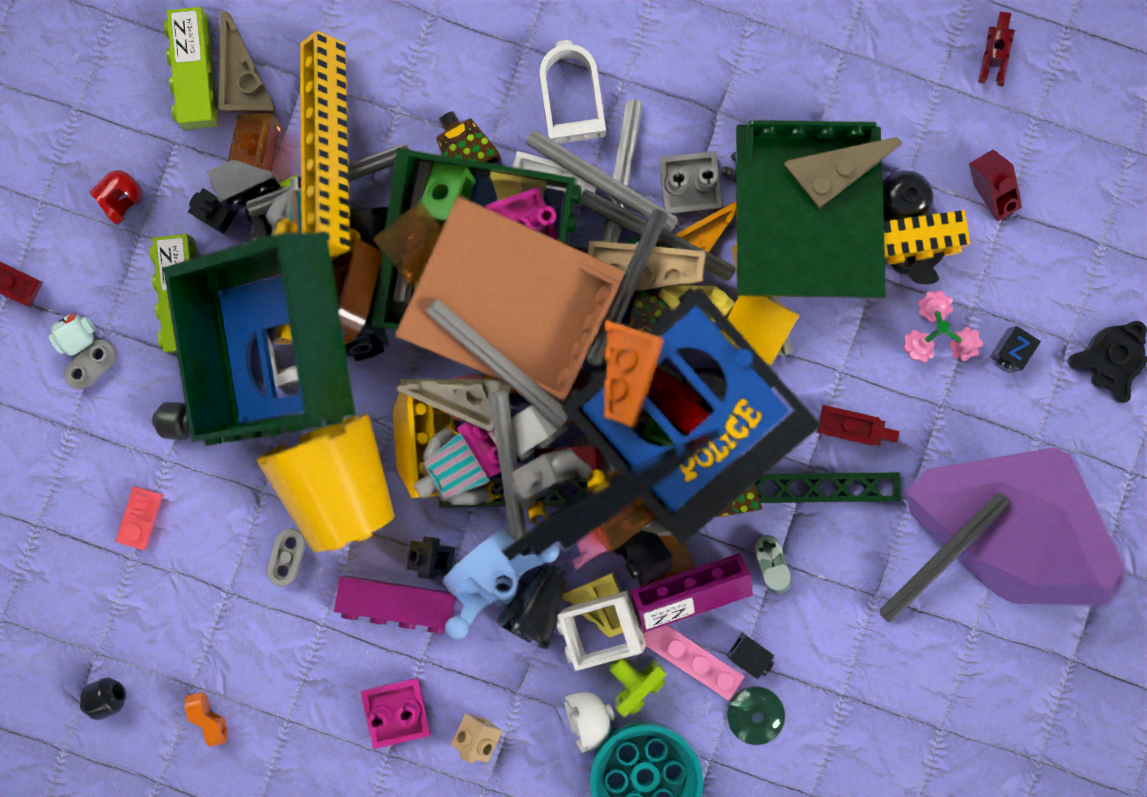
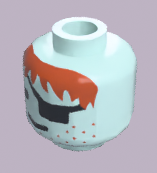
M72 313L52 324L49 339L60 354L66 353L73 356L92 344L94 341L93 332L96 329L87 316L82 318L78 314Z

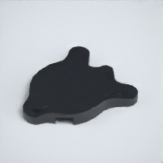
M1132 321L1126 325L1103 328L1091 339L1084 351L1068 357V365L1075 370L1091 368L1094 371L1091 378L1092 385L1109 388L1113 399L1117 403H1126L1131 398L1133 380L1142 372L1147 363L1144 344H1146L1147 328L1141 321Z

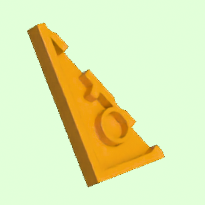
M736 202L675 235L709 253L736 214Z

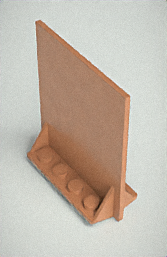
M457 196L395 336L495 378L502 379L426 313L430 304L435 300H439L556 402L562 404L579 369L584 368L582 363L619 287L624 271Z

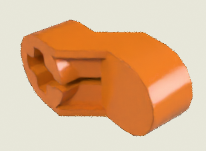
M205 692L186 695L185 711L187 720L202 728L207 746L212 747L227 743L228 731L225 718L210 710Z

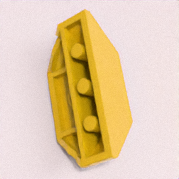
M399 392L393 409L396 470L411 498H418L419 496L413 484L426 477L421 467L425 462L423 454L431 438L454 419L447 412ZM454 424L452 427L456 431V424ZM435 491L434 493L430 494V495L427 496V497H430V496H438V494H437V492Z

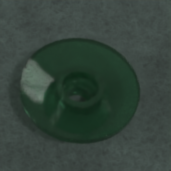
M752 686L742 689L732 698L727 710V720L731 731L739 740L751 745H762L772 741L781 732L785 722V711L781 700L774 692L764 687ZM757 712L763 716L760 722L752 720V716Z

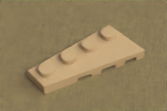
M589 240L588 255L623 270L625 274L637 245ZM654 247L634 292L703 282L706 252Z

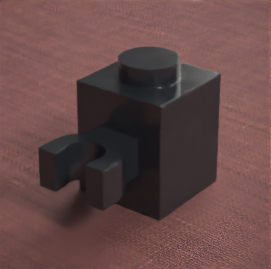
M202 188L200 193H195L191 198L188 213L224 235L239 210L228 212L216 195Z

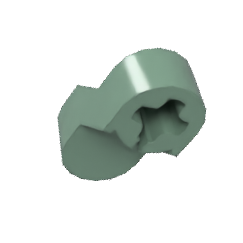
M762 536L756 541L754 548L766 587L773 594H784L790 589L792 582L781 545L774 536Z

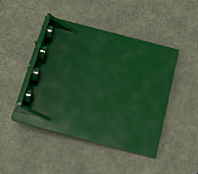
M751 120L747 124H738L736 126L737 296L810 298L886 297L882 161L820 209H818L784 167V163L788 160L880 141L881 128L877 126L876 122Z

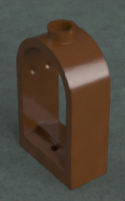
M360 240L350 243L349 251L331 260L345 344L351 342L358 335L365 323L382 259L381 250Z

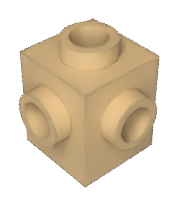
M465 713L451 746L460 752L459 757L469 763H475L476 760L488 763L503 730L486 718Z

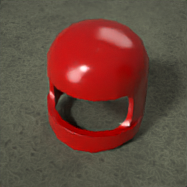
M122 170L111 171L89 191L108 218L116 225H119L125 219L123 217L124 213L132 205H138L143 197V191L139 183L130 174ZM123 193H124L126 196H128V197H126V198H123V199L119 200L120 197L123 195Z

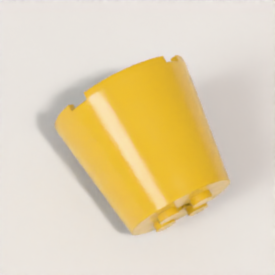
M368 413L361 414L360 418L358 415L345 418L344 424L324 426L298 437L300 443L287 448L285 444H282L256 458L258 465L312 552L335 551L351 541L356 540V542L365 540L373 535V531L386 525L395 517Z

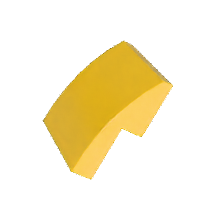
M739 296L727 319L764 361L772 365L800 314L768 297ZM721 328L720 332L725 336V338L733 346L737 347V345Z

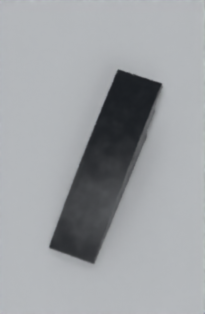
M716 429L688 440L609 478L539 522L506 548L503 554L511 561L531 547L538 556L556 542H559L565 551L702 453L721 433Z

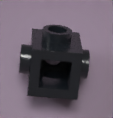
M424 536L423 541L411 540L407 569L418 572L417 577L424 579H435V575L447 576L452 570L455 547L440 544L441 539L436 537Z

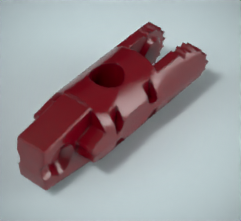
M1000 12L996 27L989 26L978 83L985 84L989 74L988 67L992 66L1000 67L996 77V86H1004L1010 49L1015 30L1008 29L1011 13Z

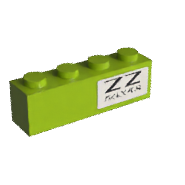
M201 7L166 10L167 20L163 22L165 36L169 38L170 48L166 49V58L169 66H172L169 87L175 98V104L171 106L173 120L184 130L219 127L208 15Z
M188 234L152 237L153 246L149 248L150 259L152 263H155L156 273L152 275V284L158 294V303H155V314L161 324V331L158 332V344L160 348H163L164 353L171 355L177 354L163 267L196 258L195 240Z

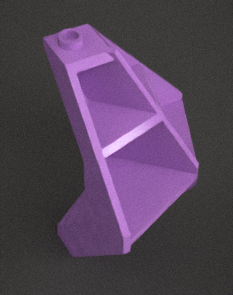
M1052 447L926 469L917 483L913 482L907 491L910 514L943 545L997 493L1001 492L1010 500L1011 505L958 559L997 596L1011 603L1109 606L1124 583L1125 565L1069 453Z

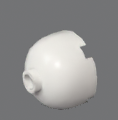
M578 692L564 696L566 700L564 705L571 732H574L576 737H580V740L575 741L580 753H587L599 748L611 733L610 722L615 721L611 705H604L600 697L590 692Z

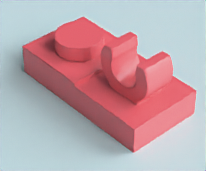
M133 486L115 542L146 550L163 494Z

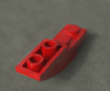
M655 367L646 396L686 435H689L710 416L700 406L703 398L672 375Z

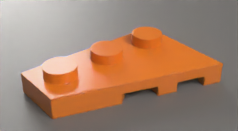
M605 320V331H607V348H605L607 379H605L604 417L636 427L664 339Z

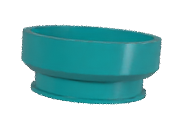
M639 721L616 729L597 749L590 768V790L592 797H656L660 792H666L671 797H702L703 773L693 747L678 731L661 723ZM659 741L663 743L664 748L660 753L652 754L648 751L650 743ZM630 745L634 747L635 753L629 758H624L619 754L620 748ZM670 765H679L682 769L678 776L670 777L666 774V770ZM641 769H650L653 775L649 780L641 781L637 778V774ZM612 773L622 774L624 776L623 782L619 785L611 784L608 781V777Z

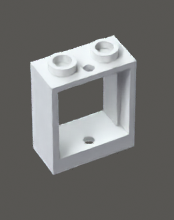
M629 590L563 608L557 615V629L559 634L565 637L567 644L565 647L566 657L569 663H573L575 671L641 654L646 647ZM615 605L626 643L585 654L573 616Z

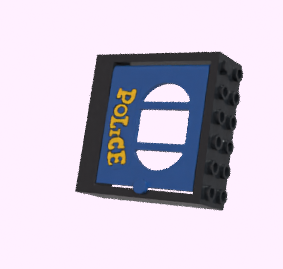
M691 287L687 289L677 299L680 304L673 310L666 308L655 318L657 324L651 330L645 327L641 332L656 337L661 336L660 338L664 339L656 365L664 358L669 357L715 409L712 415L689 435L682 437L646 396L643 407L674 441V445L656 446L647 443L639 438L629 425L604 417L605 387L603 386L605 385V379H607V369H604V367L597 369L587 378L590 384L584 389L577 387L566 397L565 400L568 403L563 407V410L618 473L630 468V466L579 409L580 407L631 466L688 440L718 429L721 435L702 453L652 488L672 513L675 512L673 515L651 490L640 497L681 545H684L822 426L700 287L695 291ZM698 302L740 350L737 351L696 305ZM678 348H697L709 353L718 361L727 381V393L724 402H721L677 353ZM751 363H753V365L760 371V373L768 380V382L776 389V391L794 410L786 418L784 417L790 412V410L771 390V388L763 381V379L756 373V371L750 366Z

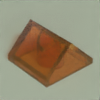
M269 113L237 115L227 162L236 160L272 171L281 124Z

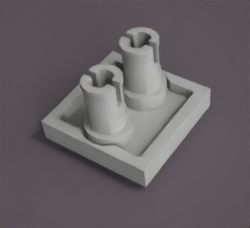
M716 151L659 157L663 205L666 211L675 215L722 209Z

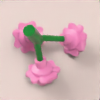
M938 290L936 293L932 291L927 292L925 298L918 302L920 307L919 315L926 317L929 322L936 320L938 325L935 331L929 335L912 330L910 334L904 336V350L912 360L926 363L928 358H933V347L935 345L933 339L938 335L945 334L953 339L949 343V347L952 349V356L956 359L960 358L962 361H967L970 357L977 356L979 348L983 345L979 338L978 330H971L969 327H965L961 332L955 333L949 330L950 325L944 319L946 315L953 311V306L950 305L953 299L946 296L941 290Z

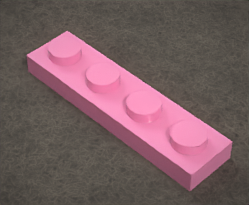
M669 625L643 633L648 648L728 701L745 677L742 673Z

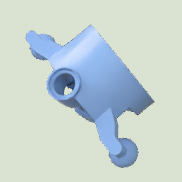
M503 528L473 549L447 574L442 582L453 596H457L464 605L461 617L454 616L446 622L445 631L451 639L460 640L468 634L469 627L477 614L487 606L494 604L500 608L507 607L515 597L517 582L526 572L541 567L544 563L556 560L559 555L557 543L538 556L536 554L526 556L519 554L509 561L503 554V551L513 544L515 539ZM499 586H505L509 589V591L502 593L499 592L496 588Z

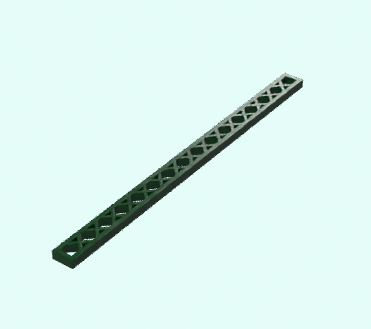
M900 472L765 474L759 479L755 488L760 496V503L900 501ZM489 478L487 483L495 482L496 484H501L497 489L492 486L491 490L494 492L493 495L500 494L499 498L502 501L481 502L475 505H453L449 501L442 502L439 497V508L506 507L505 498L500 493L503 490L502 478ZM578 478L570 482L580 491L572 500L585 493L588 489L587 484L583 488L578 484L587 482L586 478ZM866 478H874L870 483L866 480ZM882 478L892 479V495H882L875 488ZM796 479H800L808 487L800 497H796L788 489ZM808 479L817 480L812 484ZM824 479H829L837 487L830 496H824L817 489ZM837 479L845 480L842 483H840ZM853 479H858L865 486V489L858 496H854L845 488ZM767 480H772L780 488L772 497H767L759 489ZM780 480L788 481L785 484H783ZM559 489L549 493L544 500L536 499V501H542L544 506H564L572 500H566L557 492ZM842 491L846 496L837 495ZM870 491L874 494L872 496H866ZM785 492L789 497L780 496ZM812 492H814L817 496H809V495H810ZM553 495H555L559 500H549V499H550ZM641 500V501H639V502H638L637 504H635V505H646V504L644 503L643 500Z

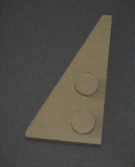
M221 11L218 110L221 113H276L275 106L232 16L227 11Z
M898 137L788 160L784 163V167L818 209H820L900 147L902 142Z
M401 379L396 390L492 432L494 422L490 395L497 390L506 391L509 394L512 386L504 379Z

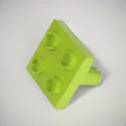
M625 658L612 661L609 664L610 671L625 686V689L614 699L616 709L624 718L629 713L632 715L636 714L645 704L643 699L650 692L655 694L666 683L663 679L667 675L665 669L656 659L643 671L639 672Z

